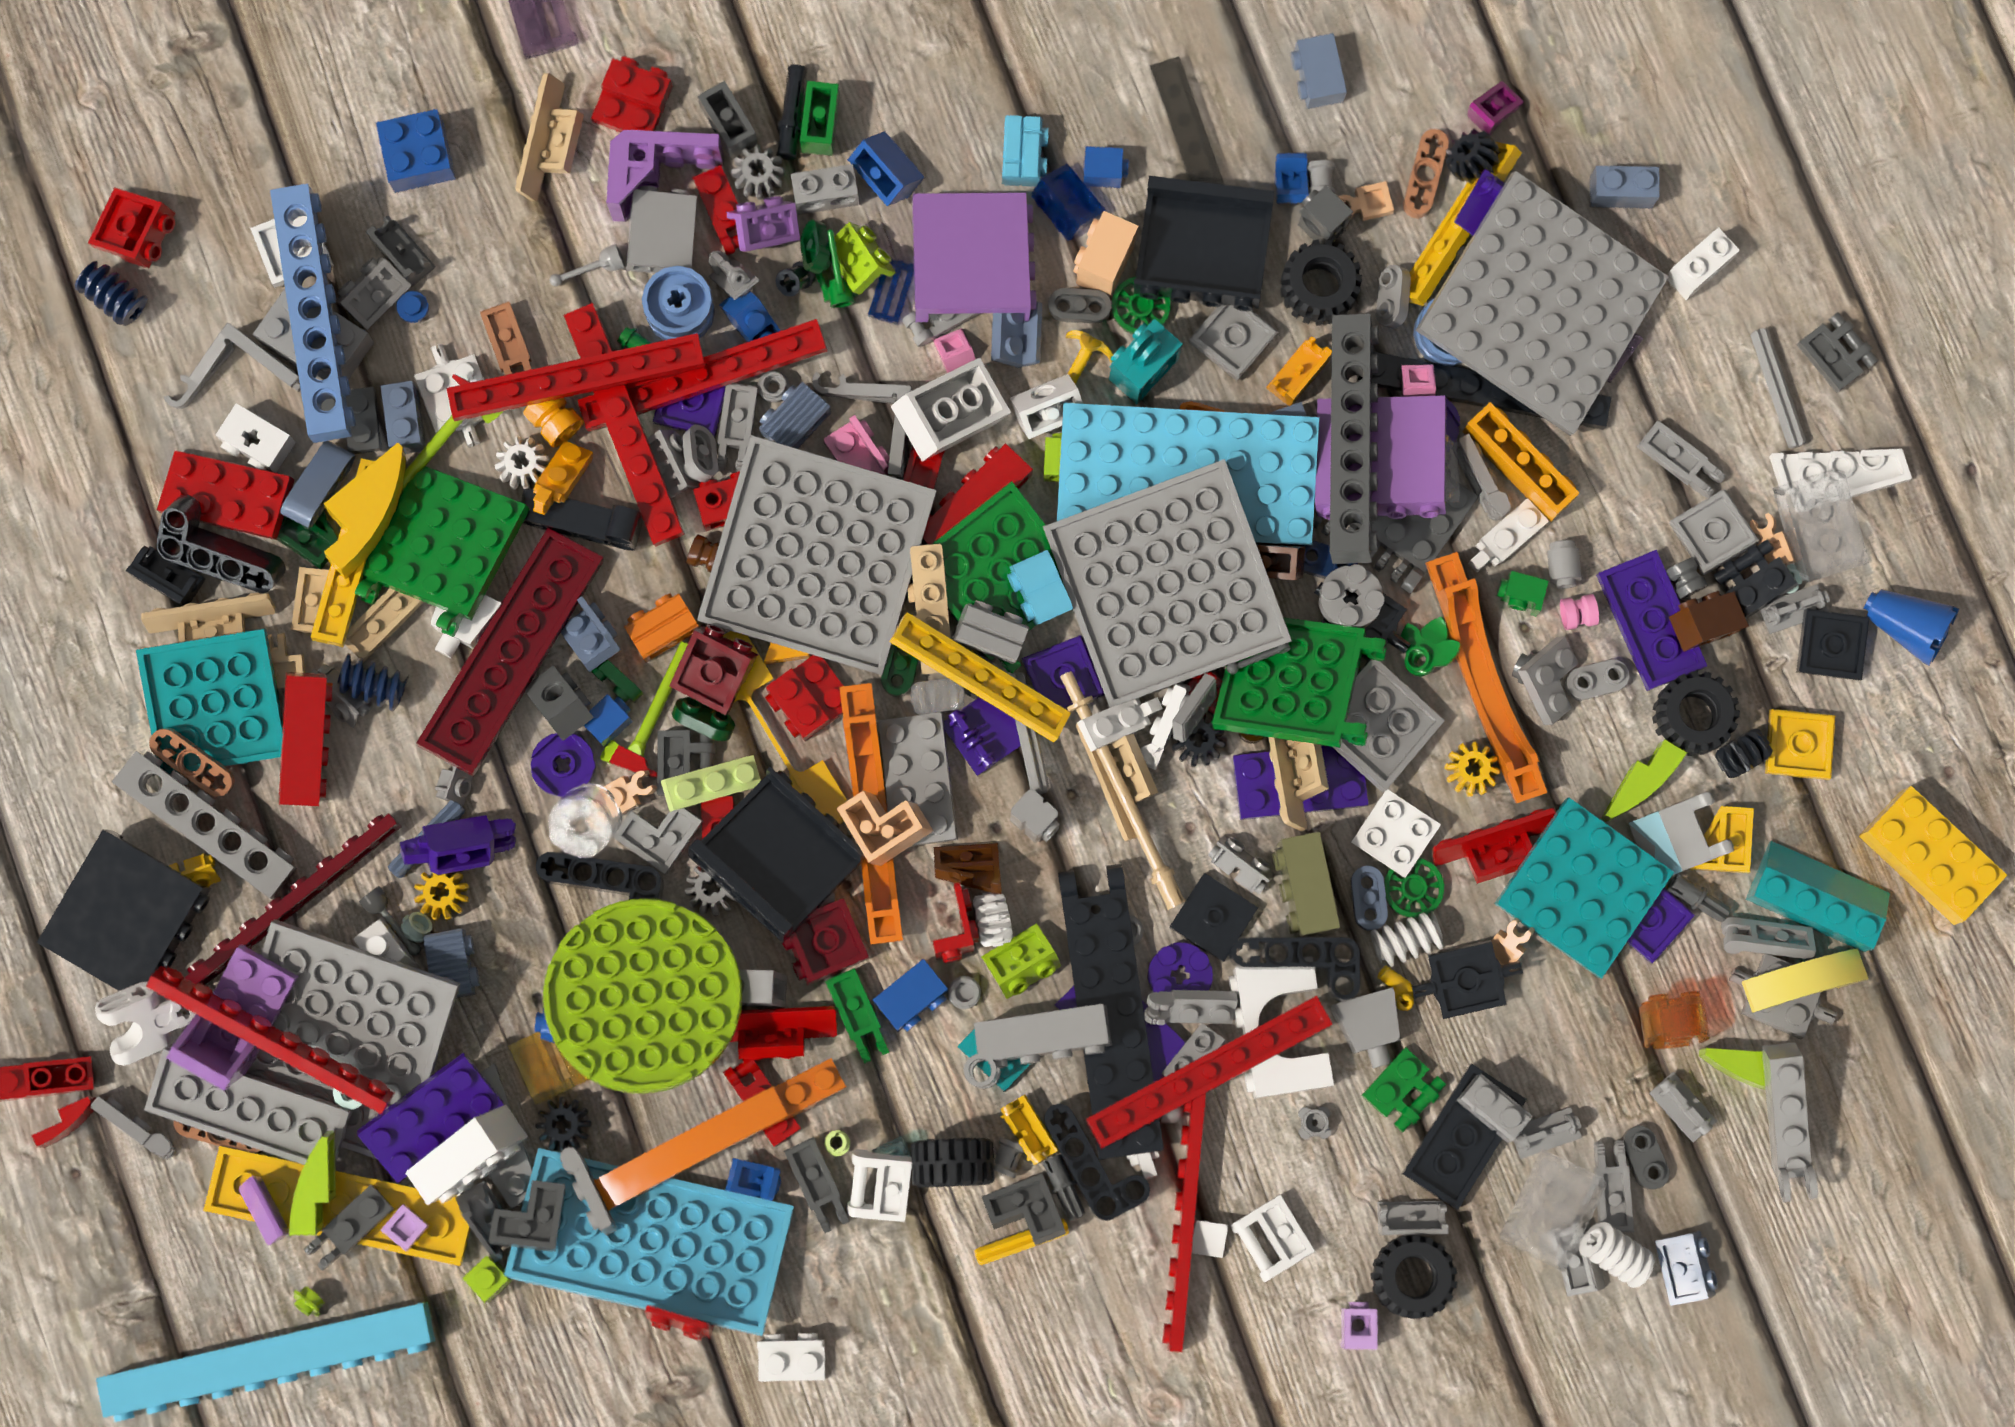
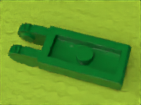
M855 968L826 980L825 983L851 1041L854 1040L864 1064L871 1060L870 1053L867 1047L864 1046L861 1037L871 1032L874 1034L879 1052L882 1055L890 1053L879 1030L881 1028Z

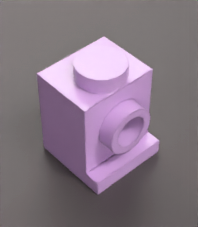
M1349 1302V1308H1341V1348L1377 1349V1309H1369V1302ZM1355 1319L1363 1321L1364 1327L1361 1331L1356 1332L1353 1329L1352 1323Z

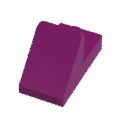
M1501 81L1469 105L1467 116L1482 131L1491 136L1502 121L1516 112L1524 101Z

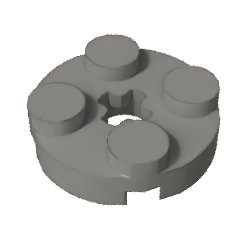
M1358 564L1335 569L1325 578L1320 589L1319 607L1325 619L1331 624L1365 628L1377 618L1384 604L1383 589L1380 582L1370 571L1365 570L1363 566ZM1345 591L1357 593V605H1354L1352 602L1347 604L1344 602L1343 599L1346 597Z

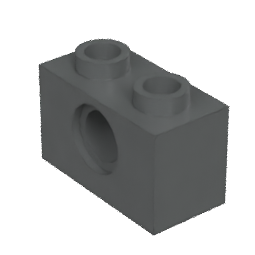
M725 80L697 96L700 109L715 134H719L721 144L731 160L743 154L744 148L750 150L758 145L755 130Z
M1325 186L1319 192L1314 189L1303 200L1302 204L1304 206L1299 211L1301 216L1298 226L1311 239H1319L1320 244H1325L1326 239L1333 240L1334 242L1346 231L1353 211L1331 189Z
M553 665L531 681L525 693L562 741H564L594 717L586 708L591 702L580 688L573 691L578 687L567 672L561 675Z

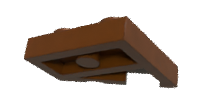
M998 843L933 847L935 878L952 883L960 882V885L994 894H1002Z

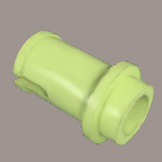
M840 1130L830 1132L824 1142L827 1152L833 1156L846 1154L851 1145L849 1136ZM835 1137H841L843 1140L842 1146L838 1149H834L831 1145Z

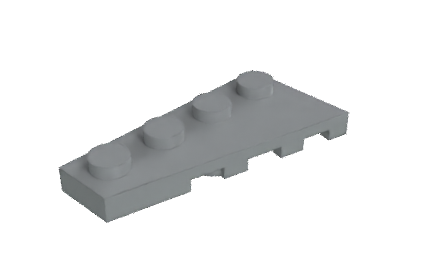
M494 1063L483 1070L481 1074L502 1098L504 1105H507L512 1112L498 1068ZM523 1142L518 1144L521 1148L519 1152L507 1160L502 1159L496 1164L498 1168L489 1174L511 1209L524 1202L533 1169Z

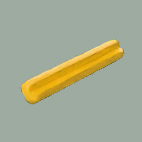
M1060 1218L1066 1232L1065 1235L1060 1236L1063 1237L1069 1234V1228L1066 1220ZM1030 1230L976 1248L974 1253L978 1264L984 1265L1035 1247V1243Z

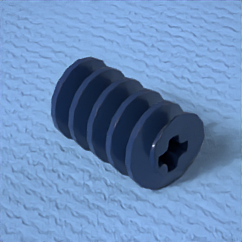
M97 261L91 262L78 276L75 282V289L79 293H84L89 301H94V305L98 309H103V312L108 317H113V321L116 324L130 325L141 315L148 302V298L144 295L136 300L139 293L136 287L127 291L129 287L127 280H122L117 284L120 278L119 273L113 272L107 276L111 268L108 264L98 268Z
M347 653L337 684L339 683L340 694L344 695L351 687L354 699H357L364 692V701L366 703H369L377 696L378 707H382L389 700V710L395 711L403 697L409 675L404 681H401L400 671L397 670L392 677H388L387 666H384L377 673L376 662L373 661L365 669L363 668V658L361 657L353 665L351 664V654Z

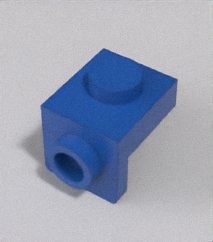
M1306 153L1276 155L1274 172L1276 203H1302L1309 195L1307 181L1308 157Z
M733 1158L725 1190L773 1201L781 1185L780 1169Z

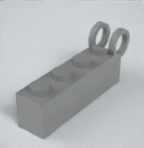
M1098 1004L974 1023L978 1054L971 1056L966 1061L964 1075L971 1085L981 1089H988L997 1084L1001 1076L1000 1068L1007 1067V1061L1020 1059L1021 1064L1040 1062V1056L1052 1054L1053 1059L1056 1060L1073 1057L1072 1051L1085 1050V1055L1105 1052V1046H1112L1107 1006ZM987 1061L991 1066V1075L987 1080L978 1082L974 1078V1068L979 1062Z
M1795 1042L1762 1046L1771 1163L1778 1179L1781 1199L1783 1202H1791L1789 1178L1804 1177L1809 1199H1817V1179L1814 1168L1811 1166L1803 1055Z

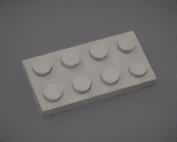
M937 712L879 720L888 811L905 800L918 804L933 832L912 846L958 840L943 713Z

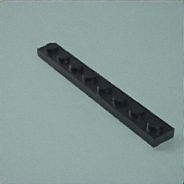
M1373 352V354H1378L1379 364L1378 373H1373V383H1378L1380 388L1402 392V365H1433L1436 382L1435 396H1445L1449 401L1485 407L1491 402L1502 411L1543 418L1476 371ZM1357 376V382L1360 381L1363 377ZM1598 394L1580 425L1605 430L1611 397Z

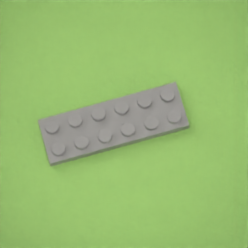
M163 1048L144 1111L305 1165L311 1151L321 1136L328 1130H335L336 1164L353 1109H344L338 1104L247 1073L223 1091L166 1059L171 1048Z

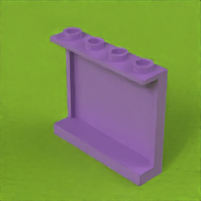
M1026 193L913 194L915 322H928L929 314L1024 313V321H1029L1031 309H1036V290H1030V281H1035V261L1029 262V252H1034V233H1028V223H1033V205L1027 204Z
M1378 397V402L1372 403V413H1378V432H1372V442L1378 443V461L1372 462V472H1377L1378 491H1372V502H1377L1378 516L1401 519L1406 517V515L1435 518L1439 514H1446V397ZM1317 399L1319 434L1315 507L1318 517L1330 520L1331 399ZM1353 405L1349 407L1348 410L1351 412L1359 411L1362 408V406ZM1353 434L1348 440L1358 441L1362 438V435ZM1355 463L1350 465L1347 469L1350 471H1357L1362 467V465ZM1353 493L1349 495L1347 499L1350 501H1356L1360 499L1362 495L1359 493Z

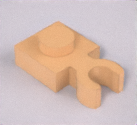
M1387 181L1356 188V197L1354 198L1350 195L1338 196L1353 211L1350 219L1356 213H1360L1362 221L1391 215L1394 212Z
M1770 513L1765 514L1768 525L1764 529H1759L1758 523L1755 520L1750 521V528L1761 539L1757 546L1769 539L1775 548L1765 555L1769 563L1778 557H1781L1786 565L1796 562L1785 532L1781 531L1776 534L1774 532L1777 523L1773 515Z
M649 770L636 772L631 782L628 776H622L596 791L610 820L616 819L641 805L638 795H651L657 790L656 785H651L647 788L642 786V779L650 774Z
M1514 918L1509 923L1507 933L1500 929L1492 939L1495 957L1501 965L1517 962L1527 950L1520 943L1528 941L1534 933L1533 927L1526 933H1520L1516 928L1520 921L1518 918Z

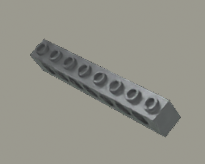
M1371 314L1332 315L1330 555L1333 564L1372 563V551H1377L1378 549L1377 532H1372V521L1378 520L1377 502H1372V491H1378L1377 472H1372V462L1378 461V443L1372 442V432H1378V413H1372V403L1378 402V383H1373V373H1378L1379 364L1378 354H1373V344L1379 343L1378 325H1372ZM1353 347L1363 348L1358 353L1348 352ZM1353 376L1363 377L1358 382L1348 381ZM1353 405L1362 406V408L1356 412H1351L1348 410L1349 407ZM1353 434L1362 435V438L1358 441L1348 440ZM1355 463L1362 465V467L1357 471H1350L1347 469L1350 465ZM1353 493H1359L1362 495V497L1356 501H1350L1347 499V497ZM1352 523H1359L1362 525L1361 528L1356 531H1349L1346 529Z

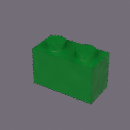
M807 81L800 136L802 153L833 156L840 100L839 84Z

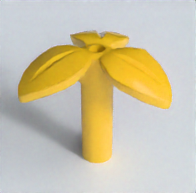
M1072 330L1066 333L1065 338L1079 339L1081 349L1067 373L1075 384L1094 351H1101L1111 363L1113 362L1111 360L1113 353L1103 341L1079 330Z

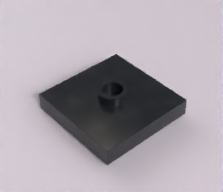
M1804 609L1796 673L1862 681L1870 617Z
M1203 873L1169 928L1224 962L1230 953L1231 947L1238 941L1259 907L1206 873Z

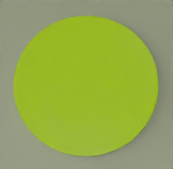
M631 899L613 903L593 912L594 914L584 919L578 925L576 924L565 935L547 968L543 988V1006L549 1032L554 1043L564 1058L579 1073L589 1080L612 1090L637 1094L655 1093L673 1089L690 1082L710 1068L729 1045L739 1022L742 1006V983L737 961L730 946L716 928L705 918L673 902L658 899Z

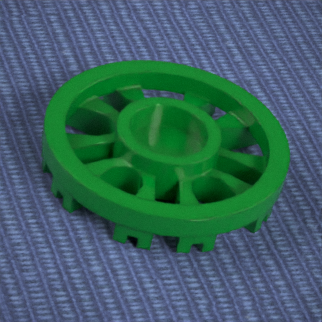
M1136 277L1125 280L1117 287L1111 303L1115 322L1130 334H1134L1138 329L1134 328L1137 320H1141L1149 325L1146 318L1150 317L1152 321L1156 319L1161 325H1164L1170 313V298L1158 296L1157 299L1151 300L1142 298L1139 294L1131 296L1126 293L1124 288L1131 284L1134 288V279ZM1118 296L1129 300V303L1117 300ZM1163 299L1165 301L1164 304L1154 305L1155 301ZM1125 307L1128 309V312L1119 316L1117 308ZM1154 310L1164 311L1161 320L1153 315L1152 312ZM1131 315L1134 318L1128 325L1125 321Z
M1418 858L1414 864V874L1410 875L1408 873L1406 878L1401 879L1390 868L1384 879L1387 903L1395 912L1404 917L1418 918L1421 913L1430 914L1431 911L1433 912L1439 906L1444 895V881L1440 871L1431 862L1422 858ZM1421 864L1430 869L1425 877H1421L1418 874ZM1436 876L1437 881L1427 885L1425 880ZM1390 880L1401 882L1400 887L1389 885ZM1428 888H1439L1436 899L1428 896L1426 893ZM1397 890L1401 892V897L1394 902L1390 892ZM1424 896L1432 906L1427 908L1420 899ZM1405 898L1409 901L1403 910L1399 906ZM1413 901L1419 904L1421 912H1410Z

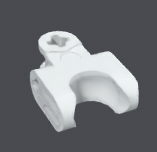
M148 982L135 984L98 1001L95 1006L97 1018L108 1026H115L122 1022H133L130 1029L125 1034L115 1038L110 1046L112 1060L123 1066L134 1063L168 1047L173 1042L171 1031L187 1026L196 1014L145 987Z

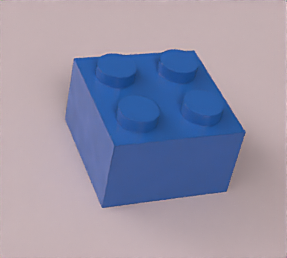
M438 109L376 122L388 182L394 193L456 180L444 122Z

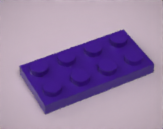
M1657 550L1599 572L1596 575L1646 691L1670 683L1684 673L1687 675L1692 671H1699L1708 666L1700 647L1683 652L1669 619V616L1680 611L1678 607L1680 602Z
M1321 746L1329 789L1304 800L1305 813L1367 807L1369 804L1365 776L1332 746ZM1270 752L1233 755L1232 757L1240 820L1280 816L1279 810L1281 806L1279 794L1274 784L1276 777L1269 755Z
M463 1052L385 1109L382 1114H378L359 1128L357 1136L398 1183L407 1177L405 1172L475 1117L503 1106L504 1102Z

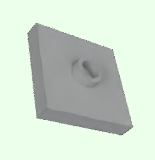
M1221 304L1189 339V343L1238 382L1277 336L1278 331L1252 310L1240 311L1232 305Z
M1725 488L1669 522L1689 555L1694 557L1703 576L1745 552L1753 544L1759 543L1758 538Z

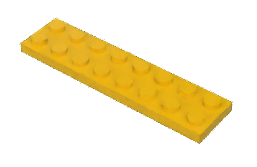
M219 1146L203 1211L255 1222L239 1192V1187L248 1178L258 1176L264 1181L285 1224L290 1229V1213L294 1192L304 1165L293 1161ZM335 1171L336 1196L329 1203H323V1228L372 1184L394 1207V1210L358 1244L462 1266L471 1228L461 1215L456 1196L444 1204L438 1200L427 1205L414 1187ZM402 1204H405L430 1225L409 1251L402 1249L381 1231Z

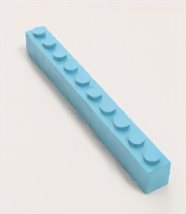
M427 1302L96 1378L103 1418L114 1416V1422L135 1418L134 1411L146 1408L147 1415L166 1411V1404L179 1401L180 1407L200 1403L199 1396L212 1393V1398L218 1399L233 1395L232 1388L244 1386L245 1392L265 1388L264 1381L277 1378L278 1384L298 1380L297 1373L310 1371V1376L313 1377L330 1373L329 1366L342 1363L343 1369L363 1365L362 1358L375 1356L376 1362L395 1358L394 1351L407 1348L408 1354L428 1350L427 1343L435 1342V1336Z

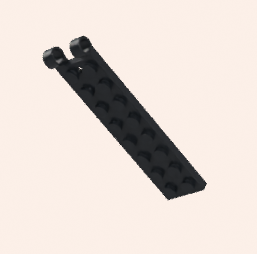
M1122 864L1106 866L1110 894L1078 898L1074 870L1058 872L1077 1008L1098 1004L1107 1006L1112 1046H1105V1052L1085 1055V1050H1083L1092 1115L1154 1083ZM1098 905L1101 908L1100 912L1094 914L1091 911L1092 906ZM1159 1118L1101 1149L1096 1140L1099 1160L1164 1151Z

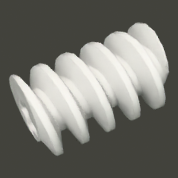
M1432 911L1430 918L1425 913L1419 914L1418 923L1413 917L1407 918L1406 927L1402 922H1396L1394 924V932L1386 925L1382 927V936L1377 930L1370 931L1372 943L1379 961L1382 963V960H1386L1390 967L1394 966V956H1398L1403 963L1406 962V952L1410 951L1415 959L1418 958L1420 947L1424 949L1427 955L1430 954L1431 943H1434L1439 950L1443 949L1441 929Z
M1607 1222L1593 1225L1580 1242L1579 1252L1582 1256L1589 1257L1591 1262L1599 1264L1600 1268L1608 1270L1611 1275L1617 1276L1624 1283L1627 1282L1628 1286L1632 1288L1643 1285L1653 1270L1654 1257L1652 1252Z

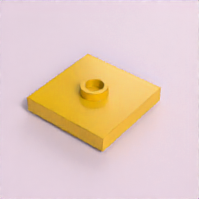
M1777 709L1769 710L1767 739L1773 752L1766 760L1765 774L1830 780L1832 776L1835 715Z

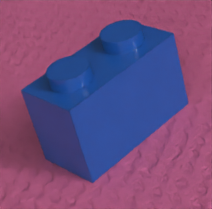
M885 131L863 139L848 158L849 163L853 164L855 170L887 207L909 198L925 178Z
M922 959L876 996L873 1002L897 1032L902 1028L908 1032L922 1020L918 1015L928 1007L931 1011H934L947 1000L944 994L948 992V988L928 963Z

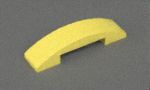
M1857 948L1762 974L1742 981V985L1752 1013L1788 1001L1862 982L1869 978Z

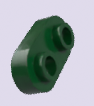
M812 219L803 229L800 247L804 269L820 274L823 270L829 268L832 259L827 227L824 223Z
M891 643L881 675V683L887 694L901 697L906 695L913 686L919 660L910 654L906 656L901 655L898 652L899 647ZM895 676L902 677L904 680L903 684L894 686L891 683L892 678Z
M608 659L590 671L601 682L607 678L613 683L615 688L612 691L625 703L629 700L636 703L644 694Z
M691 697L678 699L672 711V717L678 723L717 741L729 740L735 728V722L729 714L724 715Z

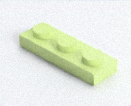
M754 755L667 778L662 780L661 784L669 811L672 812L753 789L761 779Z

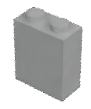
M641 186L639 190L635 189L633 191L626 271L657 273L667 267H692L697 196L690 195L689 191L681 189L671 190V193L658 192V188L651 186Z

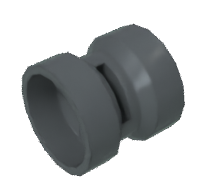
M1694 557L1686 559L1666 570L1670 581L1675 582V592L1679 600L1689 597L1708 586L1705 578L1696 571L1698 564Z

